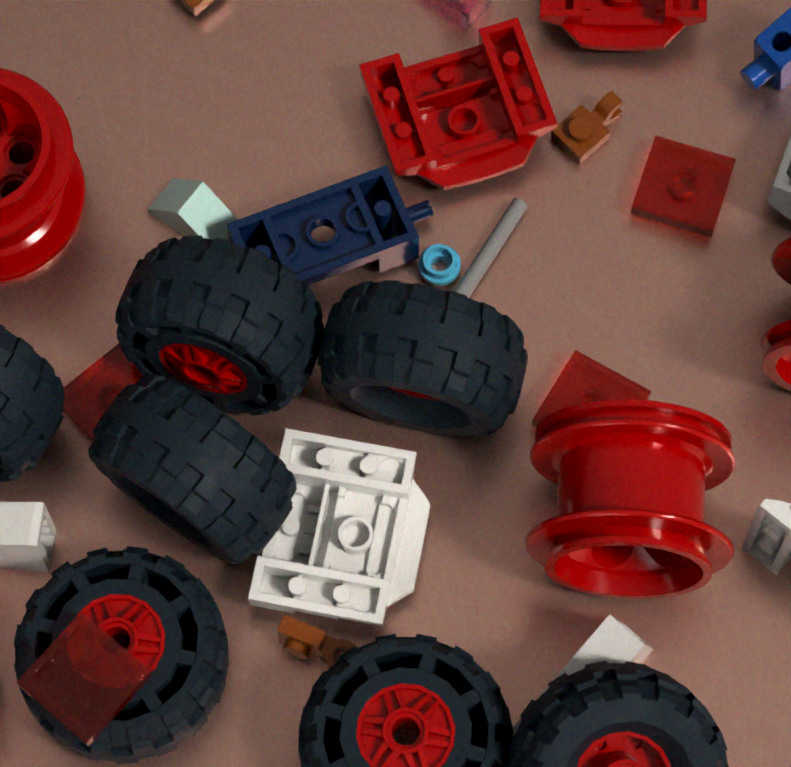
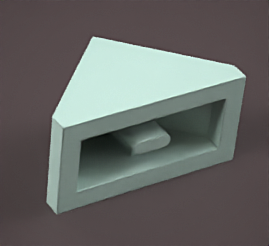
M173 178L148 208V213L183 236L201 235L207 239L221 238L229 240L227 224L238 220L203 181Z

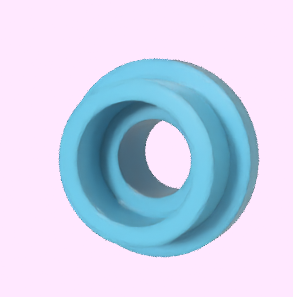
M434 244L421 253L418 261L419 273L426 282L432 285H447L453 282L460 273V257L453 248L445 244ZM442 262L447 268L443 271H436L432 268V265Z

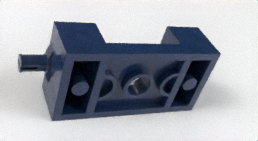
M385 165L228 223L227 229L229 240L234 241V244L248 249L251 247L265 253L269 259L278 264L282 263L294 271L296 277L301 282L311 285L375 261L379 273L418 259L419 235L413 223L433 217L434 214L428 200L406 208L389 169ZM327 226L334 230L335 235L327 242H318L312 238L311 233L317 227Z

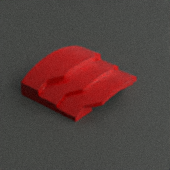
M540 0V20L561 26L580 48L605 51L664 49L684 27L706 22L707 0Z
M518 17L478 29L479 45L408 67L403 66L399 53L359 65L360 76L396 176L418 175L442 190L481 182L523 167L536 140L557 128L558 123Z

